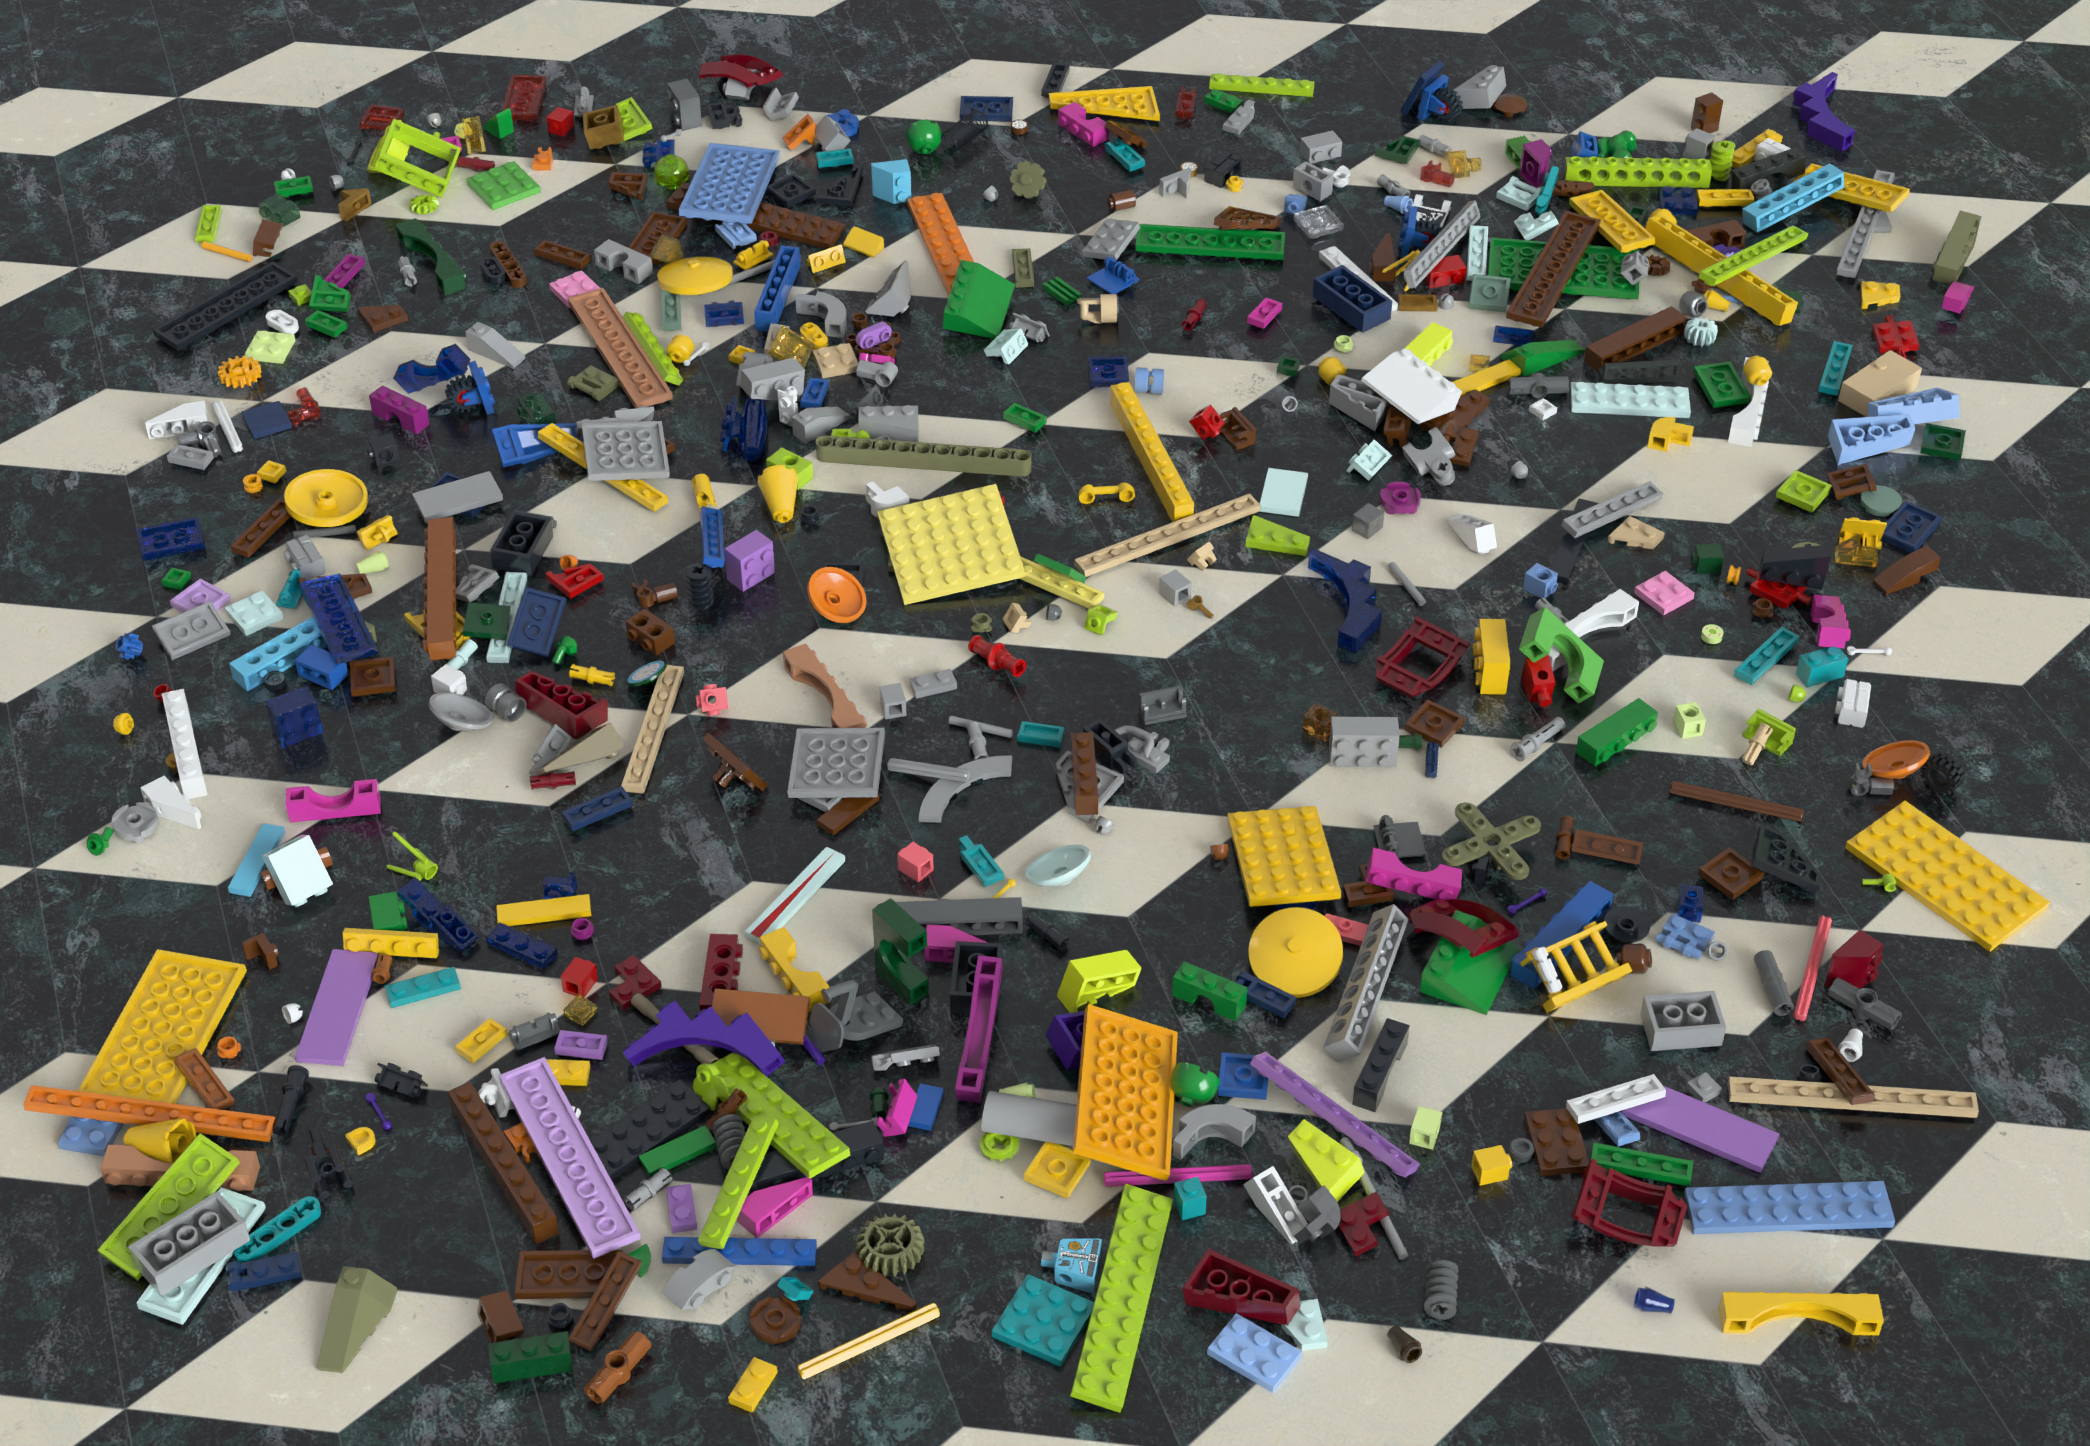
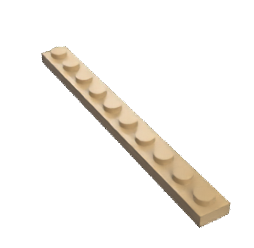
M1247 494L1074 559V566L1081 574L1087 577L1259 512L1260 504L1251 494Z
M1729 1077L1728 1080L1729 1102L1977 1118L1979 1113L1977 1097L1974 1092L1868 1086L1875 1094L1874 1102L1851 1105L1834 1083Z

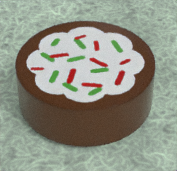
M1018 119L1011 122L1012 133L1022 135L1028 131L1027 121Z

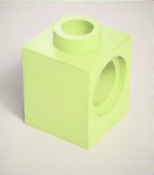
M1697 702L1680 704L1675 707L1673 722L1682 739L1702 736L1706 719Z
M1418 1106L1411 1127L1409 1144L1433 1150L1440 1130L1442 1112Z

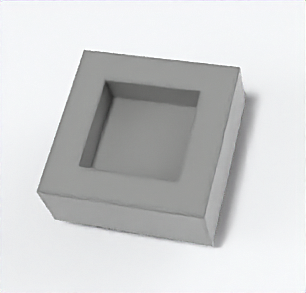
M1706 1072L1688 1081L1686 1089L1697 1100L1704 1103L1720 1095L1722 1090Z

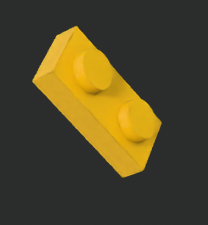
M489 1018L455 1046L456 1053L474 1064L508 1035L507 1029Z
M546 1059L559 1085L587 1086L590 1061Z
M754 1357L729 1395V1403L753 1412L778 1373L777 1366Z

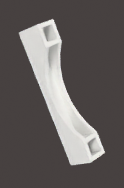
M1745 357L1744 365L1747 359H1749L1748 357ZM1742 371L1741 380L1751 395V402L1744 410L1733 415L1728 443L1752 447L1753 439L1757 440L1769 380L1762 386L1752 385L1748 382L1744 371Z
M1619 589L1613 594H1609L1599 603H1595L1590 609L1581 612L1571 621H1567L1565 625L1579 638L1588 632L1600 628L1624 626L1636 618L1639 601ZM1552 645L1548 655L1552 671L1565 664V657L1558 648Z
M184 689L162 693L183 794L188 799L208 795Z

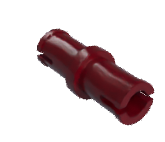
M458 156L457 167L469 168L473 171H488L491 168H495V162L482 160L479 157Z
M1197 299L1194 306L1188 310L1187 317L1181 324V326H1184V330L1191 331L1196 322L1202 318V312L1207 307L1204 299Z
M575 771L557 774L550 772L547 775L530 776L531 790L549 787L556 789L558 786L576 785Z

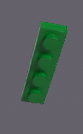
M1593 1143L1591 1159L1597 1160L1596 1164L1607 1170L1612 1168L1625 1175L1690 1186L1693 1161Z

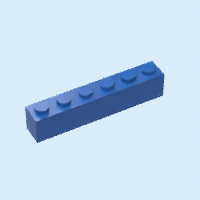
M781 245L754 311L756 331L768 332L770 323L778 324L801 266L799 247Z
M1589 881L1584 887H1580L1575 897L1571 901L1567 900L1562 910L1552 916L1549 924L1546 927L1542 926L1537 936L1533 940L1530 939L1525 944L1524 949L1513 956L1510 962L1512 966L1511 977L1535 989L1542 982V979L1533 962L1523 967L1521 966L1520 962L1527 957L1526 953L1537 947L1547 948L1584 931L1583 927L1594 921L1598 923L1611 910L1613 893L1592 881ZM1569 945L1560 950L1564 957H1566L1573 948ZM1549 954L1547 958L1551 959V962L1555 968L1558 964L1554 959L1553 955Z

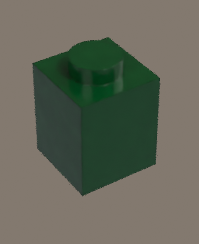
M1720 544L1695 545L1694 553H1691L1690 560L1697 574L1721 573L1724 555Z

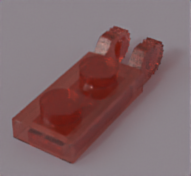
M1181 86L1175 117L1193 118L1196 87H1192L1191 92H1186L1185 86Z

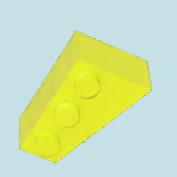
M1127 950L1070 960L1057 997L1069 1013L1078 1012L1077 1008L1086 1003L1090 1005L1096 1004L1097 998L1106 994L1111 997L1135 986L1141 966Z
M1305 1119L1288 1136L1294 1153L1306 1171L1311 1175L1317 1187L1321 1188L1325 1185L1337 1202L1365 1173L1361 1160L1357 1155Z

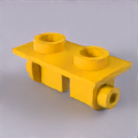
M761 240L753 245V251L752 248H748L739 252L738 256H736L737 260L733 261V263L746 271L773 256V253L768 251L769 243L766 240Z
M842 244L808 255V259L805 262L808 267L811 266L812 273L845 263Z

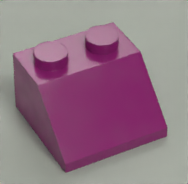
M1542 139L1523 144L1519 172L1520 176L1529 185L1536 188H1541L1545 184L1544 179L1549 170L1551 155L1550 146Z

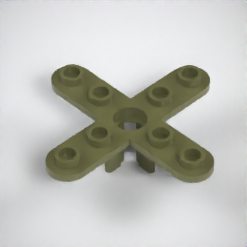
M1467 802L1458 804L1455 808V816L1473 837L1444 849L1442 852L1443 862L1449 866H1459L1471 860L1478 861L1479 857L1489 854L1492 857V865L1497 870L1501 868L1514 880L1525 879L1529 874V866L1510 844L1537 834L1541 828L1540 820L1534 816H1523L1494 828L1475 805ZM1489 841H1494L1495 846L1488 845Z

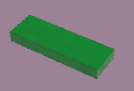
M703 1126L640 1155L639 1162L651 1178L661 1168L666 1170L674 1168L717 1148V1144L706 1126Z

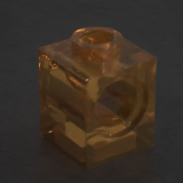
M1314 703L1304 714L1302 731L1326 741L1330 736L1331 717H1337V713Z

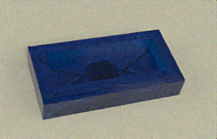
M1496 325L1493 342L1522 346L1532 343L1534 330Z

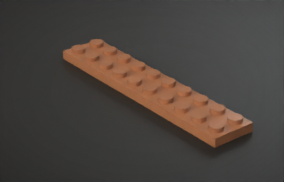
M604 288L568 297L570 307L614 376L618 378L619 384L635 409L673 399L669 387Z

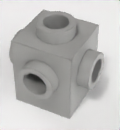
M1638 251L1626 255L1622 260L1621 274L1634 285L1648 276V259Z

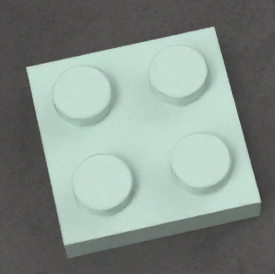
M263 590L225 607L226 614L245 636L284 619L283 613Z

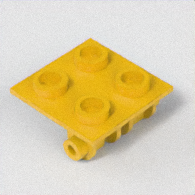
M1855 517L1845 518L1838 536L1839 545H1842V548H1853L1855 540V549H1858L1859 541H1861V550H1864L1866 541V550H1881V538L1887 523L1879 520H1860Z

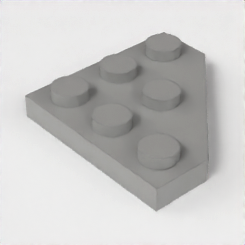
M1067 750L1056 763V773L1069 813L1089 822L1094 815H1076L1071 752ZM1096 763L1099 811L1124 782V775Z

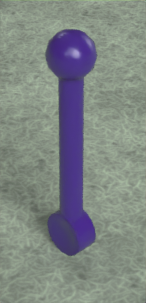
M1541 888L1537 894L1523 902L1508 906V913L1514 915L1519 908L1539 897H1545L1547 890Z
M368 1093L366 1095L367 1103L372 1104L382 1121V1128L389 1130L392 1126L391 1122L386 1120L377 1105L375 1094Z

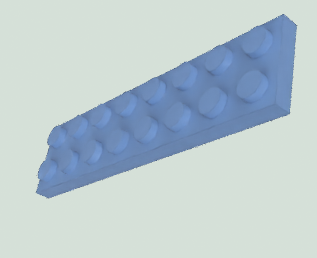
M1884 1181L1685 1188L1684 1191L1693 1234L1892 1228L1895 1224Z

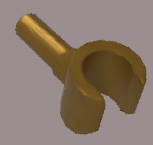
M1195 595L1187 601L1186 605L1190 610L1198 608L1210 619L1214 616L1202 604L1201 596Z

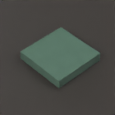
M1473 274L1468 308L1506 313L1511 278Z

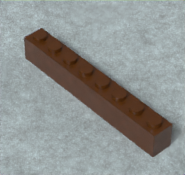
M467 1082L448 1091L452 1112L535 1244L537 1245L558 1235L559 1231L555 1213L472 1083Z

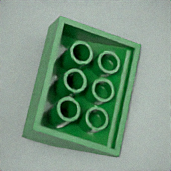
M961 260L944 310L943 329L995 339L1001 333L1015 284L979 263Z
M1457 910L1452 918L1462 922L1473 931L1487 925L1479 918ZM1441 937L1422 973L1420 992L1487 1015L1511 968L1510 962L1513 956L1519 952V948L1509 941L1472 958L1469 956L1470 951L1464 946L1458 947L1446 938Z

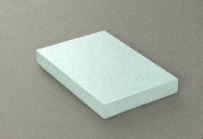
M1268 468L1260 501V512L1299 517L1308 473Z

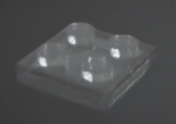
M1327 205L1294 213V221L1310 239L1343 230L1344 224Z

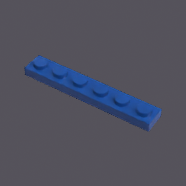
M702 506L700 511L702 562L711 568H723L725 552L722 510Z
M664 1237L662 1252L663 1264H691L694 1262L693 1257L706 1250L716 1249L734 1265L815 1266L817 1239L728 1238L724 1249L701 1246L698 1242L699 1237Z

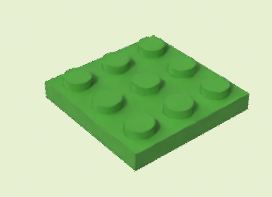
M515 161L491 168L488 171L475 174L466 179L467 185L492 210L541 192L540 186Z

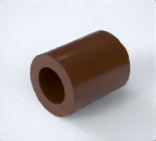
M1132 189L1112 193L1107 198V205L1114 212L1135 207V194Z

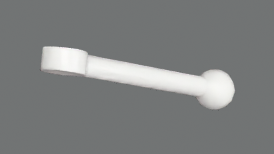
M707 342L703 343L702 347L689 360L683 361V365L689 366L695 357L702 351L710 348V344Z
M1849 646L1846 652L1849 655L1855 653H1884L1885 655H1890L1892 649L1889 647L1885 649H1855L1853 646Z

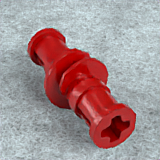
M980 635L973 636L969 641L968 650L987 659L988 666L991 669L999 670L1003 668L1010 671L1015 677H1020L1025 672V660L1013 657L1008 650H1005L1004 644L999 642L994 645L984 641Z

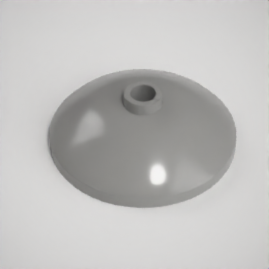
M437 693L432 695L428 702L432 714L443 724L456 731L482 730L490 726L493 721V714L485 705L464 695Z

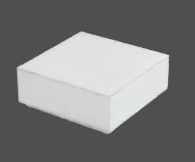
M1543 398L1530 405L1529 412L1543 421L1556 414L1557 407Z

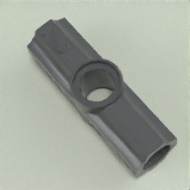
M1534 373L1530 377H1512L1508 380L1509 395L1531 394L1538 399L1545 397L1547 394H1567L1569 392L1568 376L1545 377L1542 373Z
M1837 977L1828 991L1829 996L1852 1008V1013L1859 1019H1872L1890 1030H1893L1901 1019L1902 1012L1878 1000V995L1872 989H1858Z

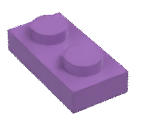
M560 1030L554 1048L555 1055L602 1060L608 1038L607 1035Z
M691 1184L666 1187L672 1233L697 1230Z

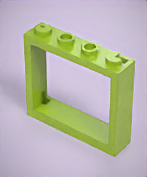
M393 119L373 169L442 198L461 148ZM391 138H396L448 161L449 164L444 178L386 154Z

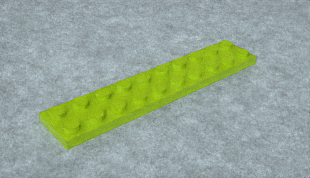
M1125 1184L1070 1397L1119 1413L1121 1412L1173 1199Z

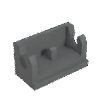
M1176 686L1139 693V712L1144 724L1149 725L1187 717L1186 698L1182 697V687Z

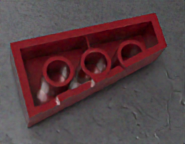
M533 671L515 680V693L526 700V707L551 724H556L574 739L580 738L608 721V700L604 698L597 700L592 698L591 693L585 691L579 693L574 691L570 685H558L554 679Z
M1210 1249L1206 1251L1182 1287L1186 1305L1234 1315L1237 1313L1240 1316L1283 1325H1289L1301 1306L1298 1288Z

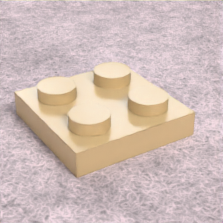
M850 343L813 350V358L822 379L855 373L857 370L858 361Z

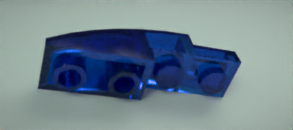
M416 877L398 890L397 895L413 910L412 915L431 933H438V938L451 947L462 951L479 938V935L448 904L444 906Z

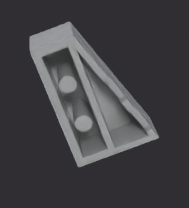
M1497 65L1488 66L1454 89V91L1458 92L1456 95L1461 96L1459 101H1463L1461 105L1463 109L1490 108L1506 87L1504 67H1497Z
M794 357L742 369L741 387L751 399L778 400V389L785 392L789 386H794L798 392L796 402H800L803 396L805 369Z
M918 406L859 407V430L867 431L870 439L887 435L890 437V440L919 442Z

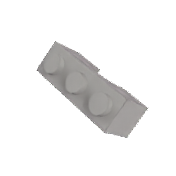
M608 239L594 250L597 266L608 271L623 266L624 278L640 284L653 274L652 258Z

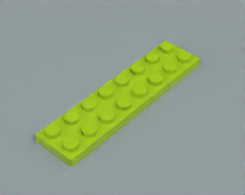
M733 1052L713 1063L719 1072V1076L726 1082L730 1095L736 1088L738 1090L741 1089L747 1095V1100L737 1109L736 1114L748 1125H750L754 1115L776 1118L779 1125L770 1144L809 1179L850 1156V1149L748 1060ZM718 1097L722 1102L728 1099Z

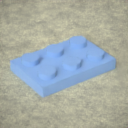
M1236 1313L1207 1348V1355L1273 1393L1300 1360L1302 1351Z

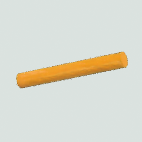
M206 241L202 243L203 249L247 262L252 260V255Z

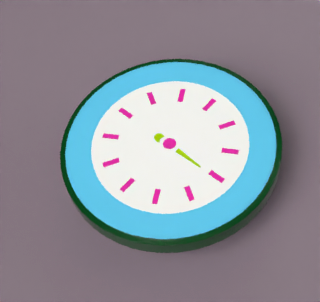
M653 661L638 668L627 678L628 685L636 687L643 684L647 686L651 683L654 686L658 676L667 667L665 661Z

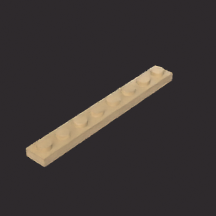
M667 665L665 671L658 676L621 785L626 792L642 794L645 792L684 675V667Z

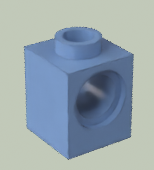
M1536 563L1525 573L1523 589L1540 598H1546L1557 589L1558 573Z

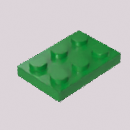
M1731 361L1694 366L1693 373L1713 408L1750 403L1751 395Z

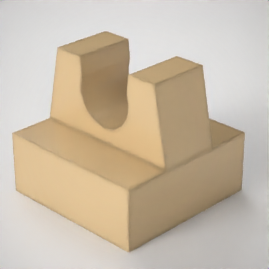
M1208 542L1196 550L1187 560L1192 566L1195 564L1201 570H1204L1208 566L1205 560L1211 565L1217 559L1212 552L1214 547Z
M1012 603L1003 617V621L1010 632L1018 633L1020 628L1028 629L1032 623L1030 619H1026V612L1017 603Z

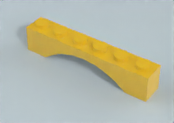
M1730 1291L1722 1292L1719 1304L1723 1333H1750L1769 1321L1781 1318L1803 1317L1831 1323L1852 1335H1879L1884 1321L1879 1294Z

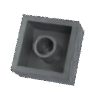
M683 79L667 83L668 91H666V97L669 101L667 110L669 116L673 117L675 124L682 131L701 127L700 97L689 80Z

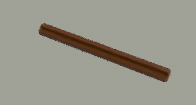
M1672 781L1670 786V793L1797 822H1801L1803 819L1804 810L1801 808L1678 781Z

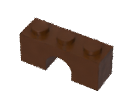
M1737 220L1686 230L1711 247L1712 244H1723L1726 247H1744L1746 231Z

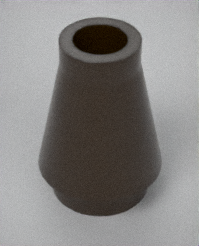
M1393 1326L1389 1329L1387 1337L1391 1340L1400 1360L1407 1363H1413L1418 1360L1422 1355L1421 1343L1403 1331L1399 1326Z

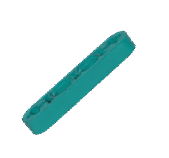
M311 1196L300 1199L249 1234L250 1241L234 1250L236 1261L243 1263L262 1258L317 1220L321 1215L318 1199ZM284 1221H295L290 1227L281 1226ZM271 1234L274 1236L268 1242L261 1241L264 1235Z

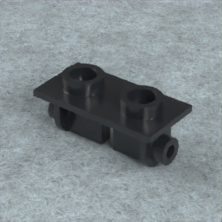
M389 1062L387 1066L381 1063L377 1064L382 1069L381 1073H377L374 1079L378 1086L394 1091L397 1083H400L397 1092L411 1098L420 1096L422 1091L421 1085L428 1086L421 1079L422 1075L415 1071L403 1072L401 1067Z

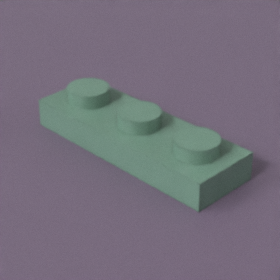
M661 290L662 331L682 330L680 295Z

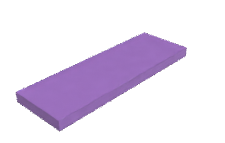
M332 950L295 1055L296 1062L344 1066L373 980L371 973L376 967L379 953Z
M1663 1086L1666 1089L1665 1097L1622 1110V1114L1625 1117L1761 1173L1779 1138V1133L1665 1086Z

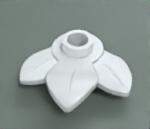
M1340 166L1337 171L1325 167L1322 169L1333 175V185L1341 188L1349 183L1350 171L1346 166Z

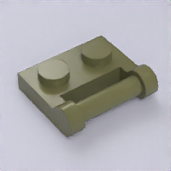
M591 365L577 376H571L567 382L569 387L577 388L591 395L597 401L602 400L620 386L618 378Z

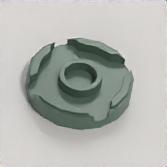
M1876 485L1877 491L1861 493V506H1864L1866 508L1865 511L1875 516H1890L1902 504V498L1899 493L1886 486Z

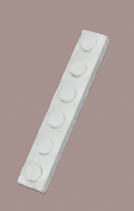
M1333 246L1319 251V258L1331 269L1344 265L1391 299L1392 311L1398 309V303L1337 247Z

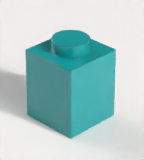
M1199 1177L1175 1182L1174 1203L1181 1219L1186 1220L1205 1215L1207 1195Z

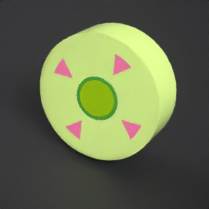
M1706 625L1702 629L1701 638L1706 643L1718 644L1722 641L1724 632L1717 625Z

